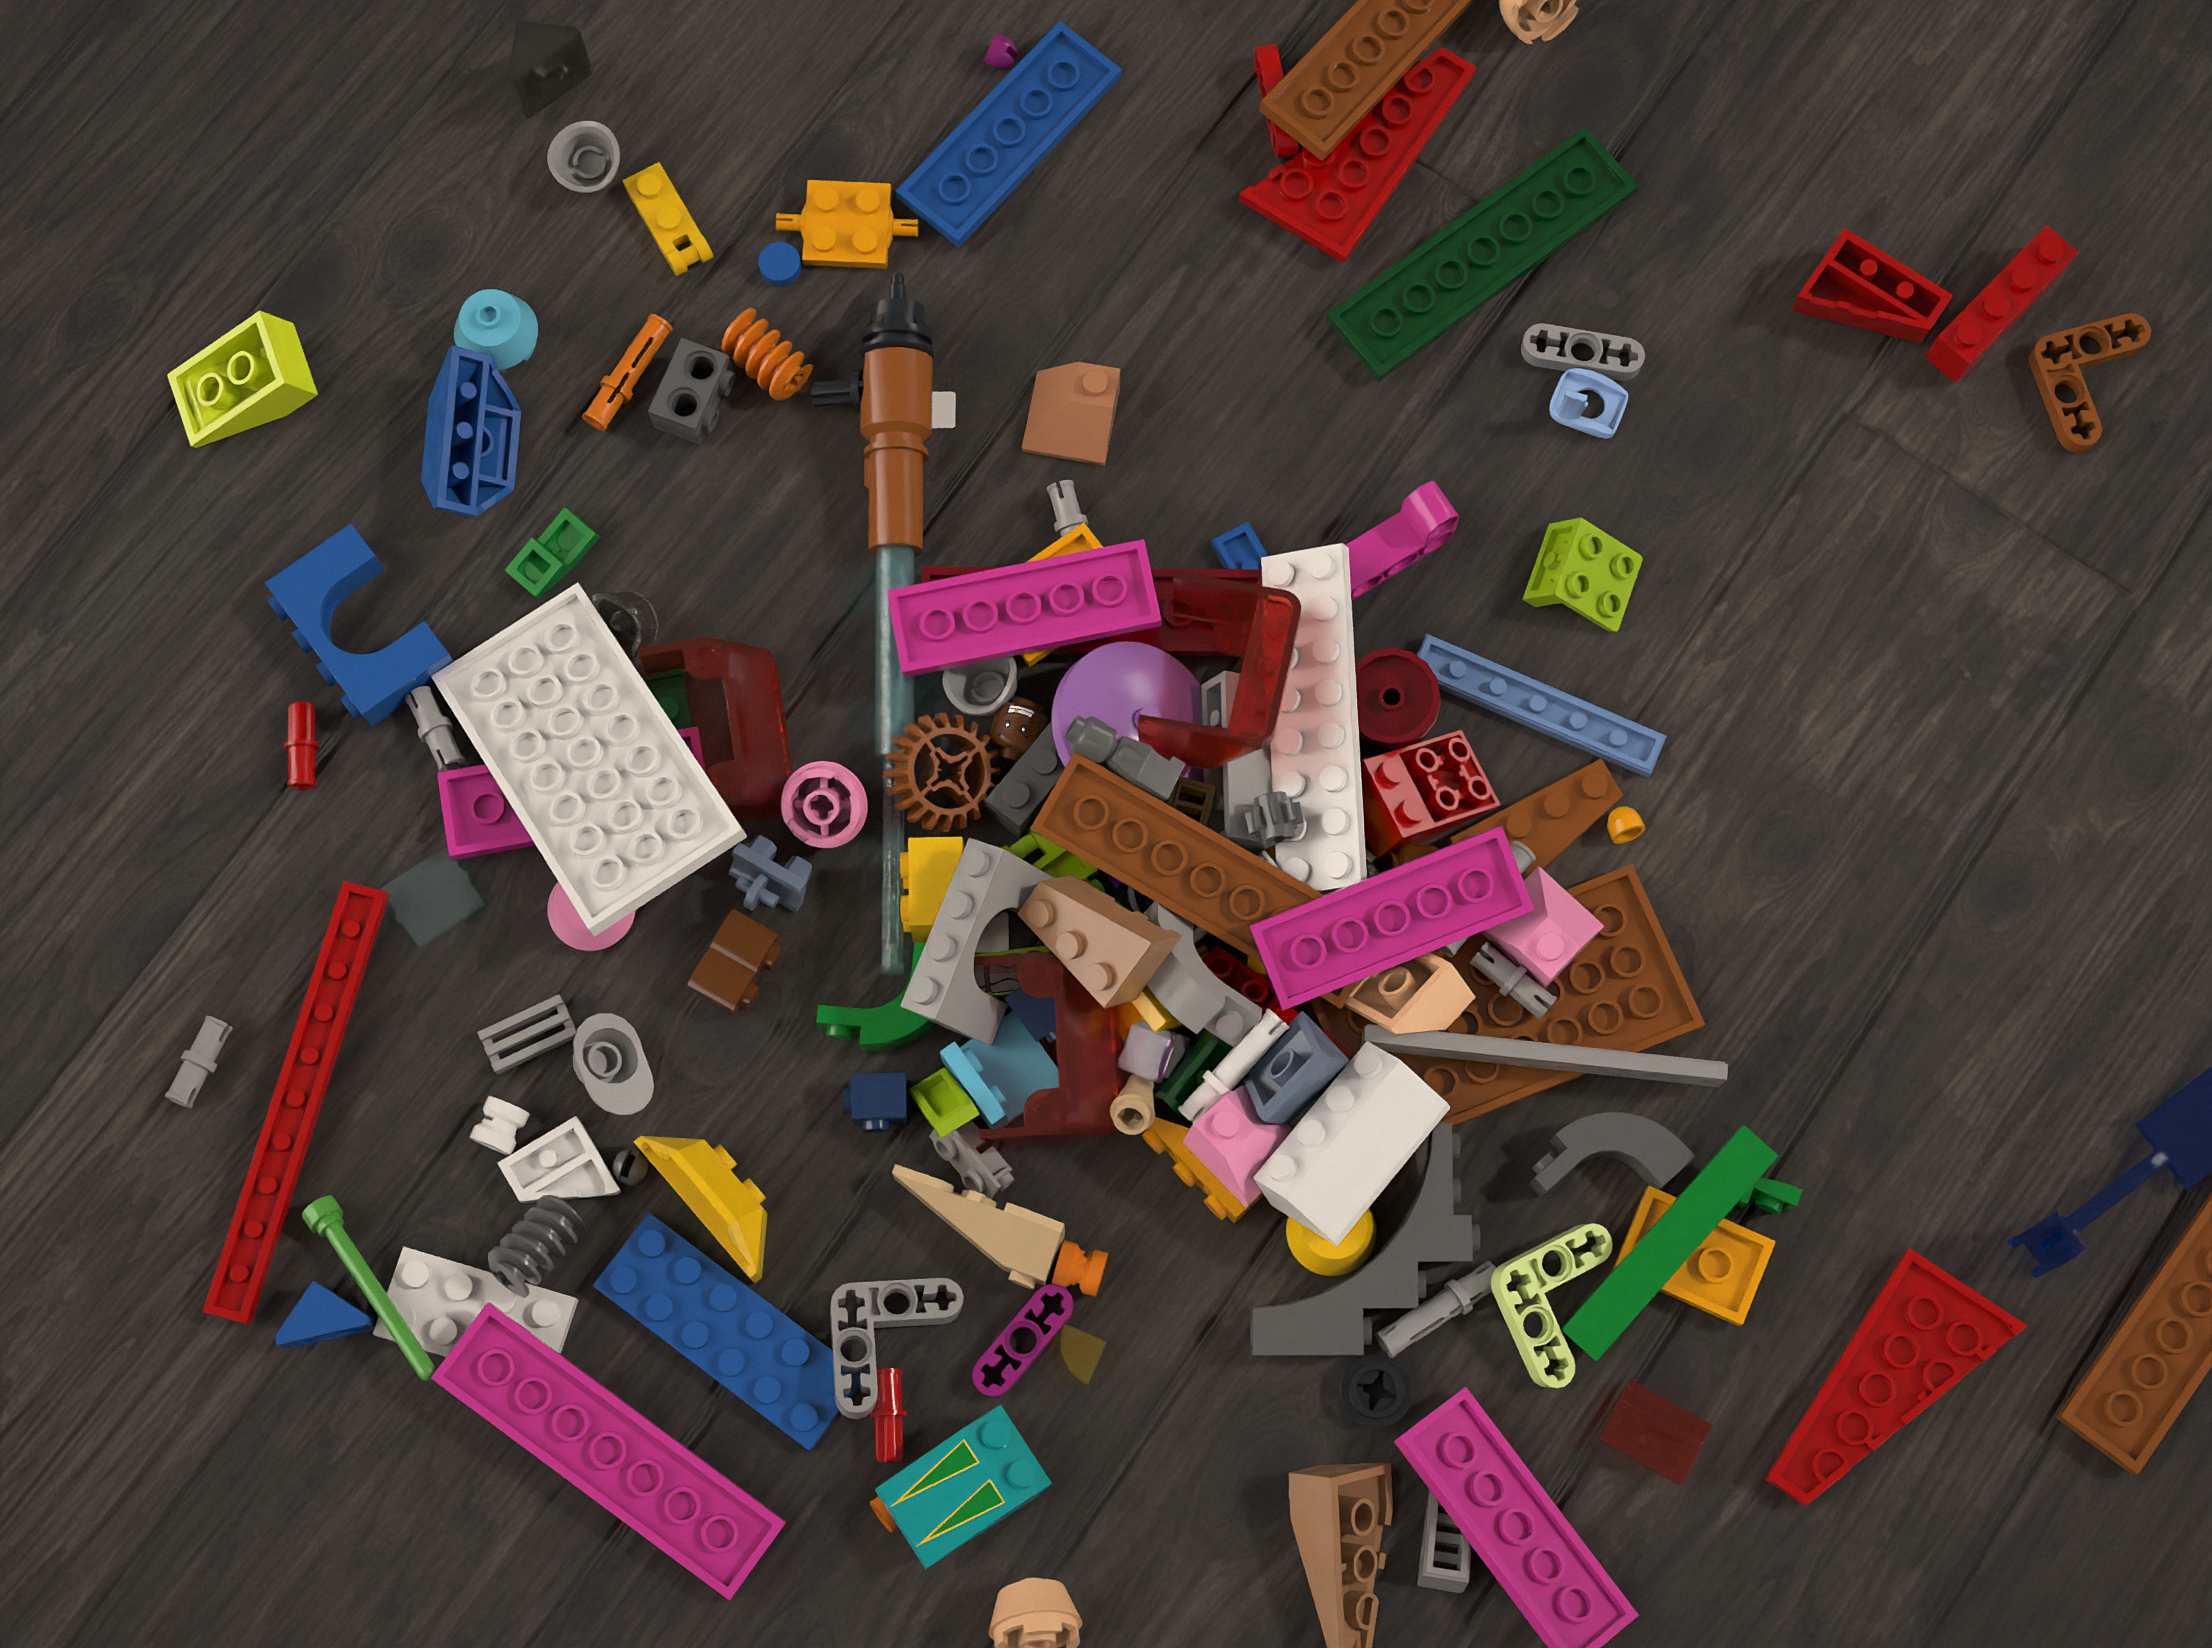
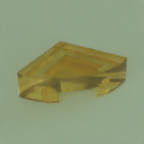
M1064 1324L1061 1334L1063 1359L1070 1372L1079 1381L1089 1385L1106 1346V1341Z

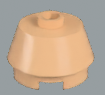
M1026 1578L1010 1584L999 1591L989 1628V1636L994 1640L995 1648H1058L1065 1644L1066 1648H1077L1080 1643L1079 1629L1082 1626V1620L1064 1584L1051 1579Z

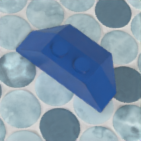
M454 345L448 349L428 402L421 482L433 509L475 518L514 491L521 409L507 383L496 369L498 366L493 356Z

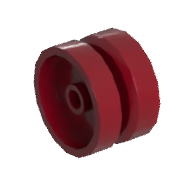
M1398 648L1375 650L1360 659L1355 665L1359 738L1374 748L1387 751L1404 748L1426 739L1437 724L1441 708L1438 680L1428 663L1413 652ZM1395 692L1396 698L1400 696V701L1396 705H1388L1385 703L1386 694Z

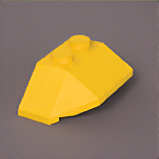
M638 1137L634 1141L638 1148L754 1283L762 1278L767 1213L760 1205L766 1197L750 1178L746 1179L743 1183L740 1182L731 1171L737 1163L720 1144L712 1149L702 1139Z

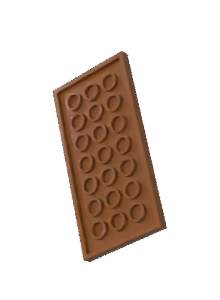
M1633 864L1566 890L1604 925V928L1545 988L1557 1000L1540 1020L1509 994L1506 997L1499 992L1501 987L1475 966L1469 964L1487 941L1493 948L1512 962L1481 932L1469 936L1456 951L1454 957H1448L1438 949L1430 952L1452 963L1476 997L1446 1030H1436L1438 1032L1642 1053L1702 1029L1705 1026L1704 1020ZM1320 996L1308 1000L1319 1028L1354 1052L1355 1055L1361 1047V1036L1364 1027L1367 1024L1378 1025L1344 1005L1341 1009ZM1387 1052L1400 1059L1448 1103L1450 1109L1439 1123H1452V1128L1589 1074Z

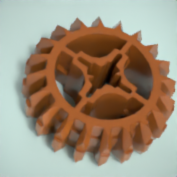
M937 713L933 720L929 715L919 717L918 726L913 723L905 725L904 733L906 737H894L892 742L899 752H887L885 758L889 762L895 763L893 769L884 770L883 775L886 778L894 777L895 785L889 786L886 792L888 795L900 794L901 798L894 807L898 811L910 807L907 814L909 822L913 823L921 819L922 828L925 830H931L937 825L940 832H948L952 824L956 829H963L967 827V818L971 821H978L982 817L979 807L986 809L985 799L988 797L986 793H991L997 786L996 783L990 781L991 776L1000 775L1002 770L999 767H991L990 760L995 759L999 753L996 750L986 751L984 748L989 743L991 737L987 734L975 737L978 731V724L972 722L964 726V719L961 715H954L949 720L946 713ZM935 736L943 737L953 741L961 749L947 755L940 747H934L930 739ZM917 758L921 765L920 777L915 781L914 764ZM950 764L946 767L948 774H943L947 776V779L935 781L938 778L937 771L941 770L938 768V765ZM968 765H970L971 772L969 786L964 779V772ZM939 790L945 798L951 797L955 805L947 809L930 803L924 796L927 793Z

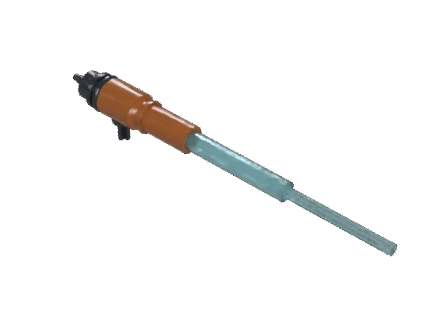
M893 273L891 275L889 298L878 300L870 305V322L862 331L863 345L860 347L861 357L865 360L864 370H853L850 379L814 382V386L811 387L814 407L853 405L855 412L860 413L861 435L869 441V445L864 448V485L869 489L868 551L873 556H876L875 759L883 762V773L884 770L893 769L895 763L889 762L885 758L887 752H899L892 740L895 736L906 737L904 726L910 723L914 724V676L903 678L886 590L915 585V557L923 553V463L929 459L928 448L923 443L932 436V358L934 357L933 347L931 346L932 331L925 323L924 305L912 299H906V286L902 273ZM884 775L881 974L902 975L904 974L903 922H901L900 901L901 895H904L903 879H901L900 852H904V810L898 811L894 808L901 796L900 794L888 795L886 792L887 788L895 785L894 777L886 778Z

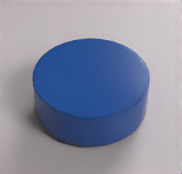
M775 242L769 244L759 255L760 273L763 279L773 286L782 287L790 285L796 281L801 273L799 253L788 243Z

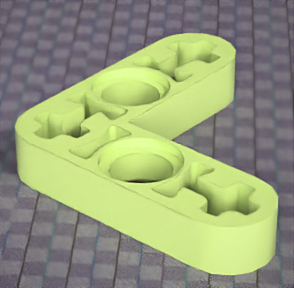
M1599 1224L1577 1225L1501 1264L1494 1270L1491 1276L1493 1295L1529 1375L1541 1387H1564L1571 1382L1575 1374L1574 1358L1544 1293L1603 1263L1609 1257L1612 1251L1611 1235L1606 1228ZM1586 1237L1595 1238L1596 1244L1591 1247L1592 1252H1579L1573 1255L1569 1249L1585 1244L1587 1242ZM1550 1250L1557 1253L1561 1260V1269L1553 1277L1546 1274L1542 1266V1259ZM1511 1275H1519L1522 1282L1517 1285V1291H1508L1506 1284L1511 1281ZM1521 1299L1532 1300V1304L1522 1305L1517 1309L1514 1306L1515 1304L1523 1303ZM1530 1312L1538 1314L1543 1324L1542 1331L1536 1338L1529 1337L1523 1327L1524 1319ZM1549 1341L1551 1342L1550 1346L1543 1347L1544 1351H1534L1533 1349L1534 1346H1541ZM1548 1358L1557 1359L1559 1362V1366L1554 1369L1555 1375L1545 1374L1544 1368L1549 1365Z

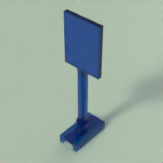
M2212 1066L2135 1124L2153 1147V1151L2069 1216H2060L2056 1211L2018 1232L2007 1241L2012 1249L2024 1243L2039 1264L2030 1270L2035 1278L2069 1262L2086 1250L2078 1239L2079 1232L2165 1166L2170 1168L2186 1190L2192 1188L2212 1172Z

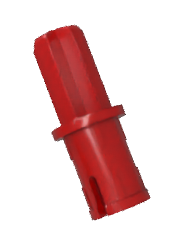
M300 701L293 702L288 707V741L284 743V750L288 751L287 787L295 790H309L316 788L315 751L319 750L320 744L315 741V707L310 702Z
M877 1369L878 1393L876 1406L874 1407L875 1411L870 1413V1418H875L876 1459L882 1463H893L903 1459L902 1417L907 1416V1411L902 1410V1369Z

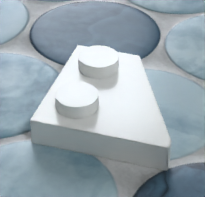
M577 1116L498 1162L499 1167L521 1203L537 1202L543 1195H552L561 1200L612 1196L622 1192Z

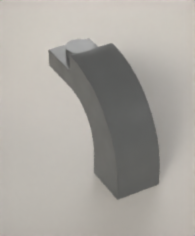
M1622 1112L1598 1113L1570 1123L1551 1138L1549 1142L1560 1155L1557 1157L1551 1150L1534 1165L1532 1169L1537 1176L1533 1178L1529 1185L1541 1198L1578 1164L1589 1159L1606 1157L1629 1165L1648 1185L1661 1189L1696 1156L1675 1134L1655 1121Z

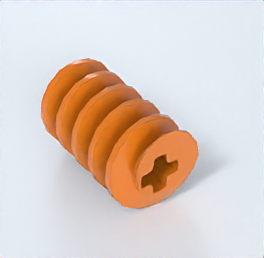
M754 308L746 309L726 329L721 349L730 358L733 357L734 363L738 367L745 368L746 374L750 378L757 379L758 385L762 389L769 390L770 396L774 400H785L793 396L803 386L812 372L813 365L809 364L801 368L800 365L804 360V354L801 351H797L789 357L792 343L786 340L777 346L776 344L781 336L780 332L774 329L765 335L764 333L769 326L768 321L762 318L752 324L756 318L757 311Z

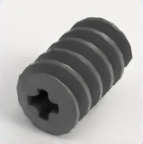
M543 1195L536 1202V1208H531L524 1214V1221H518L512 1227V1233L506 1234L500 1240V1246L494 1247L488 1253L489 1268L494 1277L511 1292L519 1297L526 1298L530 1291L524 1280L535 1285L542 1281L536 1267L547 1272L554 1268L548 1254L558 1259L566 1255L560 1241L566 1245H575L578 1240L572 1228L584 1230L585 1225L574 1209L560 1198L552 1195Z

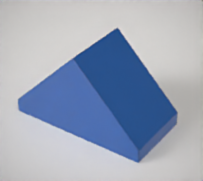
M312 1281L275 1335L276 1345L285 1349H293L375 1329L377 1321L327 1287Z

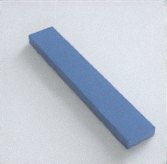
M1426 634L1417 656L1428 663L1437 677L1439 689L1649 778L1667 737L1666 735L1429 634Z

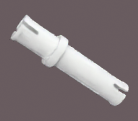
M1267 1008L1262 1019L1246 1033L1212 1072L1207 1070L1202 1077L1205 1080L1184 1104L1178 1107V1110L1194 1124L1222 1097L1232 1092L1243 1077L1290 1027L1273 1011Z

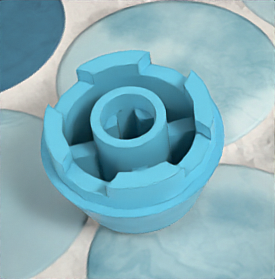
M496 289L482 290L470 296L463 304L454 327L456 346L493 356L499 373L506 372L505 369L517 365L524 359L527 361L535 349L538 337L537 319L530 306L522 299Z

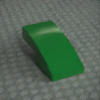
M564 507L538 540L531 537L505 571L531 594L540 598L582 559L601 536L571 510Z

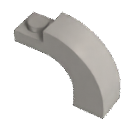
M1154 901L1143 913L1149 917L1148 921L1164 930L1172 929L1181 934L1182 937L1147 982L1148 987L1162 1005L1194 1033L1198 1034L1204 1027L1232 1047H1235L1246 1033L1262 1019V1008L1223 983L1206 967L1193 943L1194 924Z

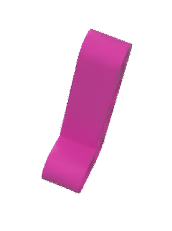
M1435 481L1428 482L1414 490L1404 500L1399 513L1345 545L1349 548L1351 601L1433 552L1454 535L1459 515Z

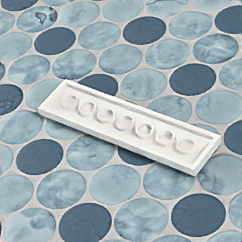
M1343 543L1261 557L1273 792H1286L1287 799H1292L1293 803L1300 802L1304 823L1297 824V829H1294L1295 838L1275 844L1276 865L1285 873L1322 894H1329L1367 879L1349 548Z

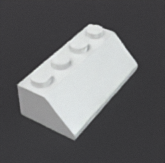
M1367 1041L1256 1173L1253 1179L1273 1207L1337 1247L1448 1112L1450 1106L1400 1059Z

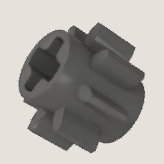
M1282 791L1270 792L1254 798L1255 807H1251L1252 812L1245 813L1249 834H1257V837H1261L1263 844L1266 845L1279 844L1295 838L1294 829H1297V824L1304 823L1300 802L1293 803L1292 799H1287L1286 792Z

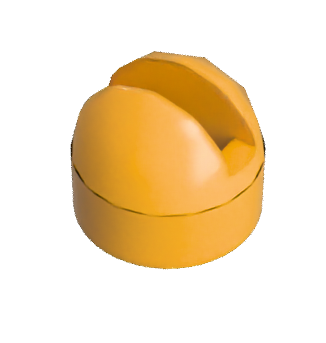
M1627 806L1617 807L1608 817V832L1615 844L1629 842L1640 836L1646 829L1640 815L1634 809Z

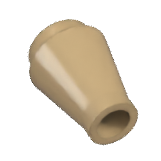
M1143 1073L1131 1075L1125 1087L1111 1104L1110 1116L1118 1130L1125 1134L1136 1135L1142 1133L1154 1122V1083L1148 1075Z

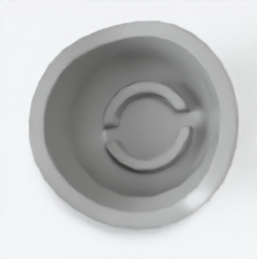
M595 121L576 122L565 127L551 142L547 154L548 166L555 179L564 187L580 193H594L607 187L615 177L620 163V148L614 134L605 125Z
M1013 656L945 669L943 673V687L947 697L964 714L970 716L995 715L996 710L1003 703L1010 702L1011 698L1015 697L1017 693V668Z

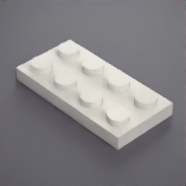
M404 1246L387 1295L424 1351L444 1357L448 1356L487 1302L494 1304L561 1354L578 1303V1299L527 1283L525 1284L529 1288L530 1294L526 1298L519 1297L503 1286L491 1272ZM378 1317L373 1335L396 1342L380 1317Z

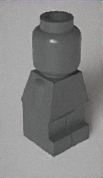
M1077 715L1069 725L1064 736L1065 739L1071 742V748L1074 752H1078L1097 764L1102 763V767L1163 802L1169 798L1186 764L1174 756L1166 759L1157 754L1152 748L1153 746L1123 735L1117 739V731L1093 716L1084 719Z

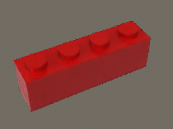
M2046 225L1937 336L1926 353L1925 358L1957 384L2066 272L2079 251Z

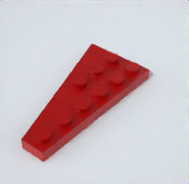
M1440 47L1407 71L1403 78L1385 94L1323 161L1303 147L1301 153L1286 164H1279L1268 173V177L1254 187L1249 186L1239 194V202L1344 264L1470 83L1477 67L1447 49Z
M1912 1249L1905 1250L1764 1480L1803 1506L1808 1505L1850 1471L1860 1460L1887 1441L1886 1439L1924 1411L1961 1381L1960 1379L1981 1362L1988 1359L1997 1349L2028 1325Z

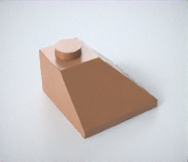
M1075 362L1037 371L1022 452L1105 466L1120 391V369Z

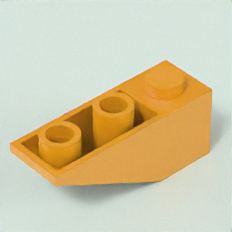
M1155 1117L1152 1125L1142 1134L1143 1139L1159 1155L1164 1150L1177 1163L1172 1167L1175 1173L1189 1187L1196 1183L1207 1194L1208 1197L1204 1200V1203L1220 1220L1227 1216L1235 1224L1264 1196L1263 1193L1260 1194L1249 1206L1245 1207L1183 1143L1190 1129Z

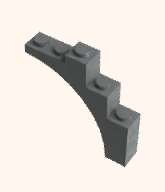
M1438 1123L1429 1133L1426 1162L1416 1196L1401 1225L1376 1256L1351 1277L1320 1294L1288 1304L1250 1308L1251 1355H1364V1345H1371L1372 1323L1371 1317H1363V1308H1418V1298H1426L1425 1271H1418V1262L1473 1261V1252L1480 1251L1479 1224H1472V1215H1454L1453 1206L1461 1205V1182L1459 1178H1453V1160H1460L1459 1133H1452V1123Z

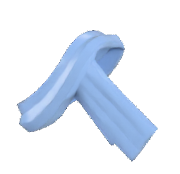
M1582 368L1569 369L1561 376L1552 396L1549 407L1550 415L1558 423L1599 438H1611L1622 418L1628 401V393L1616 382L1600 373ZM1591 390L1598 393L1604 401L1603 413L1594 419L1581 416L1588 406V402H1586L1588 396L1578 392Z

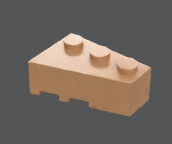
M1072 875L1040 881L1017 913L1018 916L1103 1008L1136 1000L1182 935L1172 929L1164 930L1148 921V916L1139 911L1131 912L1115 903V898Z

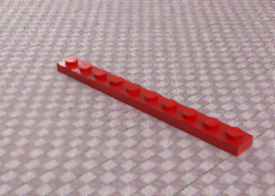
M346 881L342 883L202 1311L206 1314L248 1325L252 1323L389 898L386 891Z

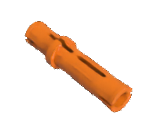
M656 314L649 315L647 322L628 347L611 375H606L601 380V390L587 411L582 415L583 419L592 427L605 431L622 403H628L633 396L632 388L650 364L665 338L673 330L672 326ZM647 342V346L645 347V349L643 350V352L641 353V355L632 367V363L634 362V360L636 359V357L638 356V354ZM622 378H624L623 382L621 383V385L619 386V388L615 391V393L613 394L611 400H610L609 403H608V399L610 398V396L612 395V393L614 392V390L617 388V386H618L619 383L621 382Z

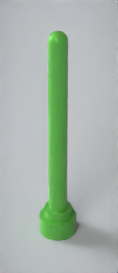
M329 1195L312 1202L302 1213V1218L311 1232L318 1233L321 1237H327L419 1378L425 1381L431 1380V1377L436 1372V1367L343 1229V1210L335 1198Z

